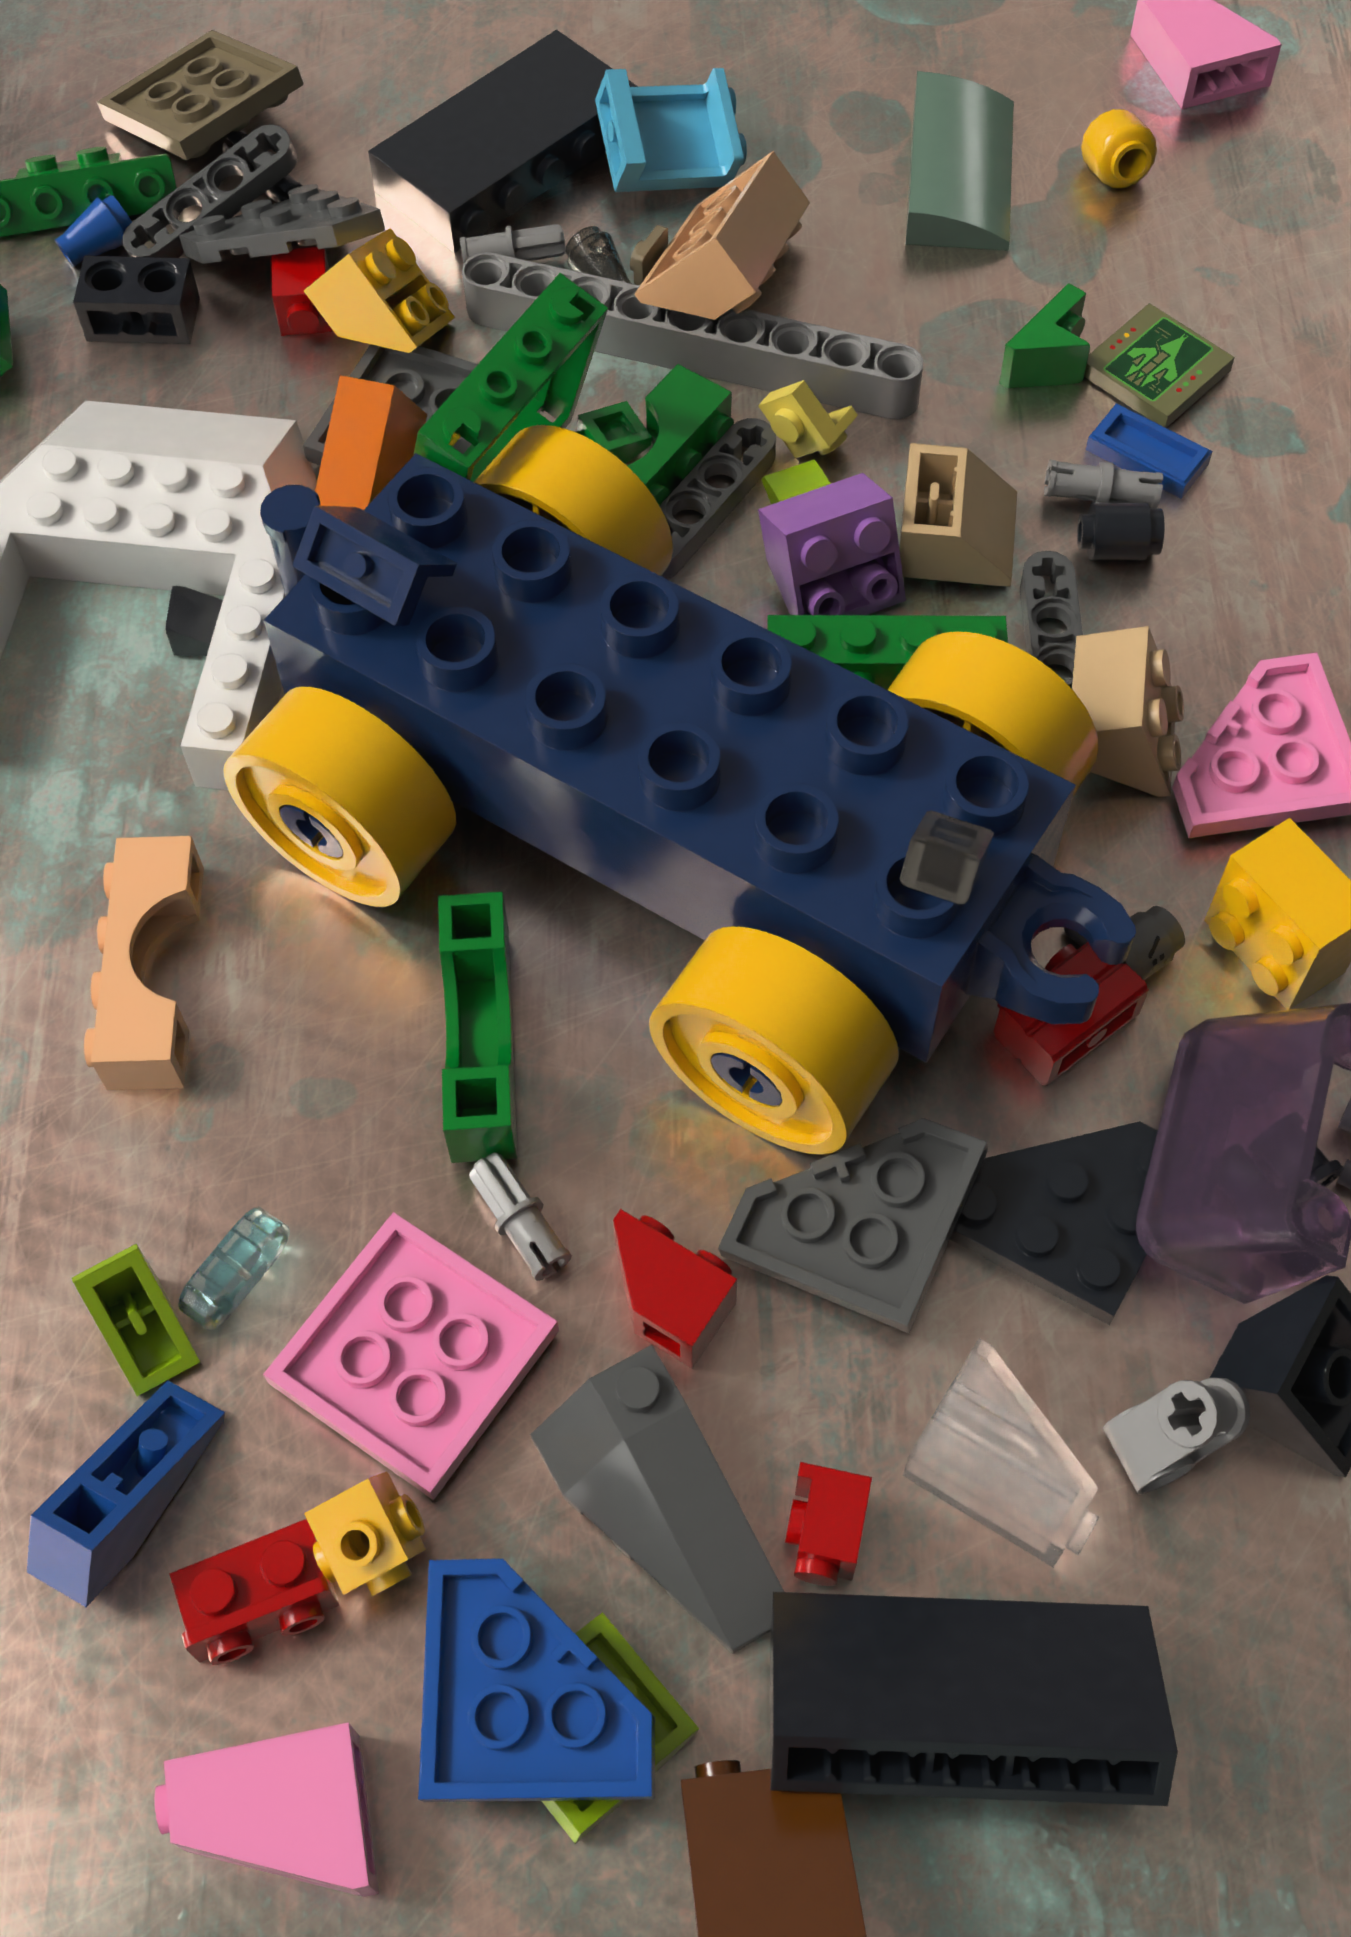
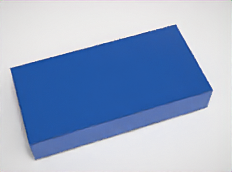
M1117 403L1090 434L1086 446V451L1108 462H1112L1121 469L1163 473V481L1158 484L1163 485L1162 490L1180 499L1183 498L1209 465L1213 452Z

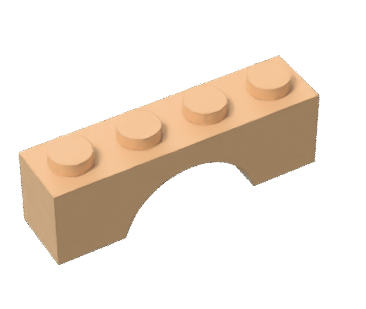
M192 836L116 838L114 862H107L105 864L103 883L105 895L109 900L108 915L101 916L97 925L98 947L103 954L101 971L94 972L91 978V1000L97 1012L95 1028H88L85 1033L84 1055L87 1066L94 1067L107 1091L184 1088L189 1029L176 1001L162 997L144 986V975L152 953L166 937L180 928L199 921L204 867Z

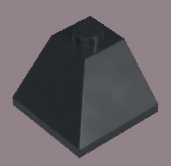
M1326 1275L1239 1323L1210 1378H1227L1238 1384L1243 1390L1250 1405L1248 1426L1333 1475L1346 1477L1351 1468V1293L1339 1277Z

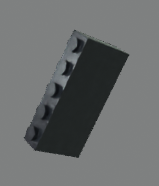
M556 29L370 149L368 155L375 192L444 246L456 253L461 249V237L482 236L485 232L510 215L517 213L522 207L550 188L555 187L559 182L606 151L595 98L605 71L613 68ZM628 80L630 87H638L633 82Z
M773 1592L770 1640V1790L1168 1806L1178 1750L1148 1606Z

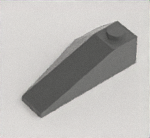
M653 1345L589 1378L530 1434L563 1498L581 1515L584 1514L613 1540V1544L630 1560L633 1559L663 1586L675 1602L732 1654L771 1632L773 1592H784L688 1405Z

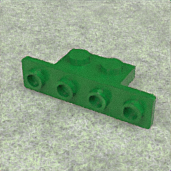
M93 147L77 151V160L57 163L55 155L29 158L25 160L26 168L19 169L15 178L0 180V237L70 226L97 197L102 201L108 196L113 195L128 216L143 214L177 189L170 156L168 154H158L122 160L120 153L108 154L106 147Z

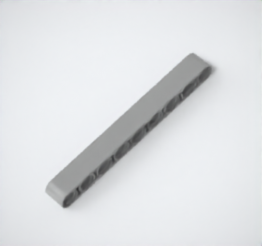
M484 252L475 254L463 264L462 278L467 313L474 323L481 326L508 331L555 277L561 273L608 307L594 352L673 369L679 364L704 377L770 392L805 380L822 404L840 408L852 405L855 411L888 419L906 418L913 414L919 405L924 360L921 353L905 344L748 309L736 314L731 308L715 320L640 303L634 295L640 285L496 253Z

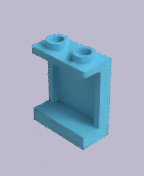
M713 68L705 84L630 87L626 69H608L605 71L595 103L615 192L723 187L735 178L740 166L744 165L746 161L747 145L744 135L738 133L735 120L736 95L734 89L728 87L724 68Z

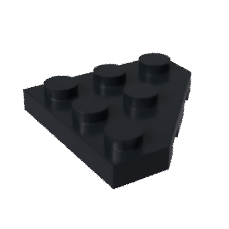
M1139 1121L987 1157L983 1161L950 1240L1110 1326L1201 1152Z

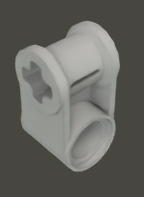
M1213 1377L1200 1382L1181 1380L1170 1384L1147 1401L1118 1414L1103 1426V1430L1137 1494H1144L1159 1489L1182 1477L1193 1469L1197 1462L1237 1439L1245 1432L1249 1423L1250 1405L1246 1394L1238 1384L1227 1378Z

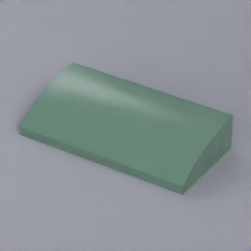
M917 71L905 245L1009 250L1014 101L987 86L967 79L940 73Z

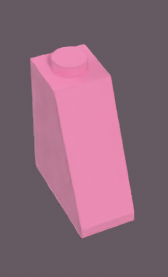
M1137 0L1130 35L1181 110L1269 87L1282 45L1273 35L1214 0Z
M349 1722L164 1761L166 1784L156 1786L154 1800L159 1831L162 1835L170 1833V1843L189 1853L361 1897L379 1894L360 1736Z

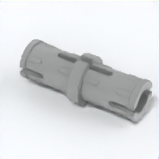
M1049 460L1044 483L1048 486L1044 488V496L1090 500L1093 503H1148L1150 508H1157L1163 485L1158 483H1162L1163 473L1114 468L1112 462L1100 461L1099 466Z

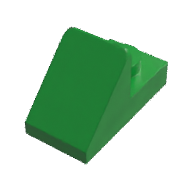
M1068 283L1005 344L999 384L1010 389L1078 384L1084 379L1090 352V344L1080 338L1085 326V318L1082 317L1086 292Z

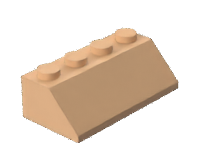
M774 151L694 207L634 295L640 303L715 320L731 308L736 314L741 313L761 296L762 292L759 290V286L775 273L776 269L773 263L788 251L789 246L786 242L802 228L799 220L810 204V201Z

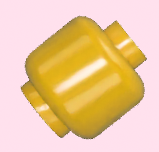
M1112 109L1102 113L1090 123L1084 133L1081 150L1084 162L1102 183L1112 188H1126L1138 183L1148 174L1155 162L1157 145L1151 130L1135 114L1125 109Z

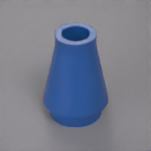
M113 195L108 196L102 201L97 197L61 236L55 239V242L68 262L75 267L83 261L84 256H98L123 246V234L132 221Z

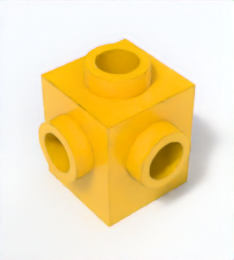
M388 1471L370 1477L304 1513L317 1539V1542L313 1545L316 1562L323 1575L331 1583H338L343 1595L366 1583L372 1596L412 1575L406 1561L426 1550L420 1538L425 1533L422 1517L408 1495H399Z

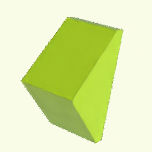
M137 1244L72 1277L76 1289L136 1396L200 1363L198 1355L158 1277Z

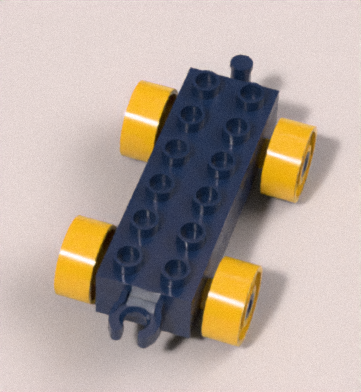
M535 425L519 431L474 482L415 453L364 509L369 514L457 563L453 576L427 578L409 625L394 626L292 567L314 505H321L319 495L315 491L302 485H286L273 490L263 500L260 516L266 533L270 537L285 597L263 621L285 695L224 764L223 773L226 786L246 819L284 858L321 885L355 902L374 907H387L394 904L453 833L456 826V813L453 801L705 940L651 1013L649 1019L650 1034L665 1062L695 1094L719 1113L751 1133L779 1146L802 1153L822 1155L838 1151L842 1148L895 1068L898 1061V1048L927 1063L971 995L995 999L1004 1008L1050 1024H1081L1086 1022L1091 1017L1099 994V985L1096 980L1087 974L1059 975L1041 966L1035 959L1031 947L1032 940L1041 931L1053 927H1065L1077 931L1086 938L1102 962L1118 965L1127 959L1136 934V928L1122 904L1100 887L1074 874L1061 873L1054 868L1072 798L1097 759V732L1088 710L1073 689L1051 668L1024 650L1005 641L978 633L947 632L938 634L924 641L916 649L886 690L662 577L661 575L671 562L673 543L666 517L652 493L640 478L610 451L581 434L557 426Z

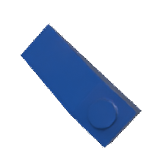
M167 1380L31 1514L27 1573L82 1606L87 1607L134 1557L223 1424L225 1412Z

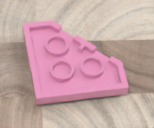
M1317 652L1260 660L1248 676L1246 684L1233 701L1228 703L1209 729L1205 740L1192 758H1188L1177 773L1172 789L1188 838L1277 826L1289 817L1294 823L1351 815V741Z

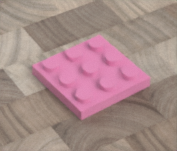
M393 1212L263 1375L268 1384L434 1500L559 1332L557 1320Z

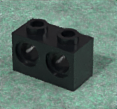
M84 256L73 304L87 342L191 344L200 296L189 258Z

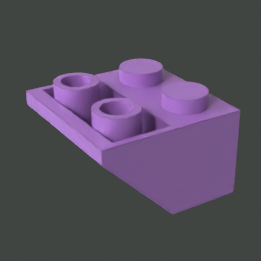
M864 473L758 509L766 559L790 615H868L906 601L893 497Z

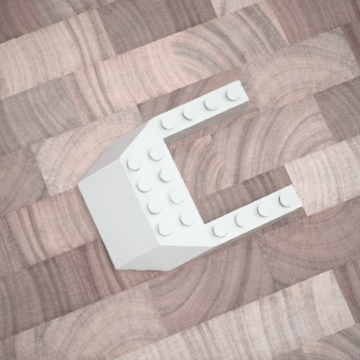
M84 401L0 480V660L29 576L171 590L172 586H183L204 594L224 596L180 747L195 787L228 790L223 773L225 762L278 703L282 690V683L263 620L285 597L270 537L262 523L260 509L263 500L269 493L286 485H302L315 491L317 479L311 462L305 457L304 441L297 421Z

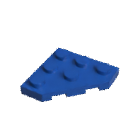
M504 1559L429 1560L418 1800L423 1802L655 1799L654 1715Z

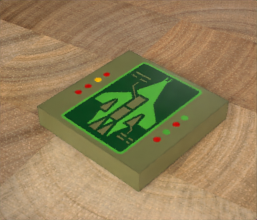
M1149 303L1089 354L1084 377L1147 419L1167 428L1231 371L1235 357Z

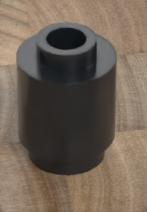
M1091 503L1088 514L1079 515L1077 525L1078 548L1087 549L1090 561H1144L1148 555H1160L1165 532L1163 510L1161 508H1150L1148 503Z

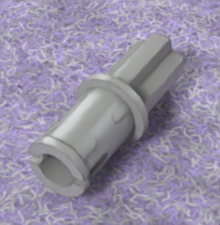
M558 224L512 231L511 226H506V232L460 238L463 263L475 254L484 252L533 261L564 255L566 250L563 229Z
M493 1153L478 1160L469 1173L470 1179L497 1218L494 1227L500 1235H508L532 1271L531 1274L536 1281L546 1279L557 1273L558 1270L553 1263L557 1261L561 1267H564L571 1260L572 1255L563 1246L542 1215L541 1211L544 1206L539 1197H530L501 1154Z

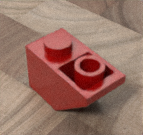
M620 1209L613 1219L615 1245L634 1333L693 1369L736 1304L737 1278L732 1276L731 1268L716 1255L705 1250H698L695 1254L675 1242L672 1232L656 1219L642 1215L638 1220Z

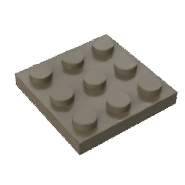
M211 30L97 101L104 120L188 160L207 153L211 144L228 133L244 129L248 126L250 119L267 108L283 104L287 100L288 95L303 86L304 83L298 66Z

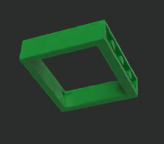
M559 273L422 426L417 434L414 454L417 453L474 482L519 431L535 425H551L566 428L572 421L608 307L566 276ZM540 411H546L556 420L553 423L540 414ZM460 437L471 443L470 447L463 454L453 447Z

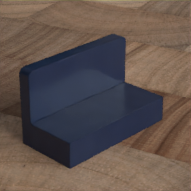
M314 505L292 567L392 625L404 626L409 625L427 578L453 576L457 563L360 508Z

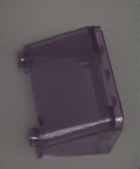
M1351 1003L1206 1019L1183 1034L1178 1046L1136 1218L1138 1240L1148 1256L1156 1262L1243 1304L1346 1267L1351 1241V1218L1348 1209L1338 1195L1330 1189L1310 1180L1333 1064L1351 1071Z

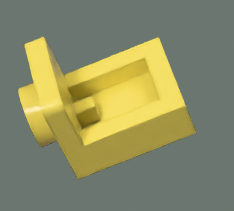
M805 380L770 392L758 405L770 422L774 433L783 440L795 458L817 451L820 455L832 452L846 440L847 434L845 430L858 416L852 405L827 413Z

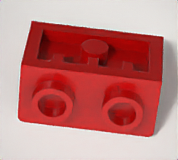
M307 1519L169 1573L186 1629L181 1634L186 1650L199 1663L209 1659L212 1665H219L239 1659L254 1649L252 1641L281 1630L284 1636L305 1632L324 1621L323 1612L340 1606L333 1584L323 1575L316 1562L313 1545L317 1542V1539Z

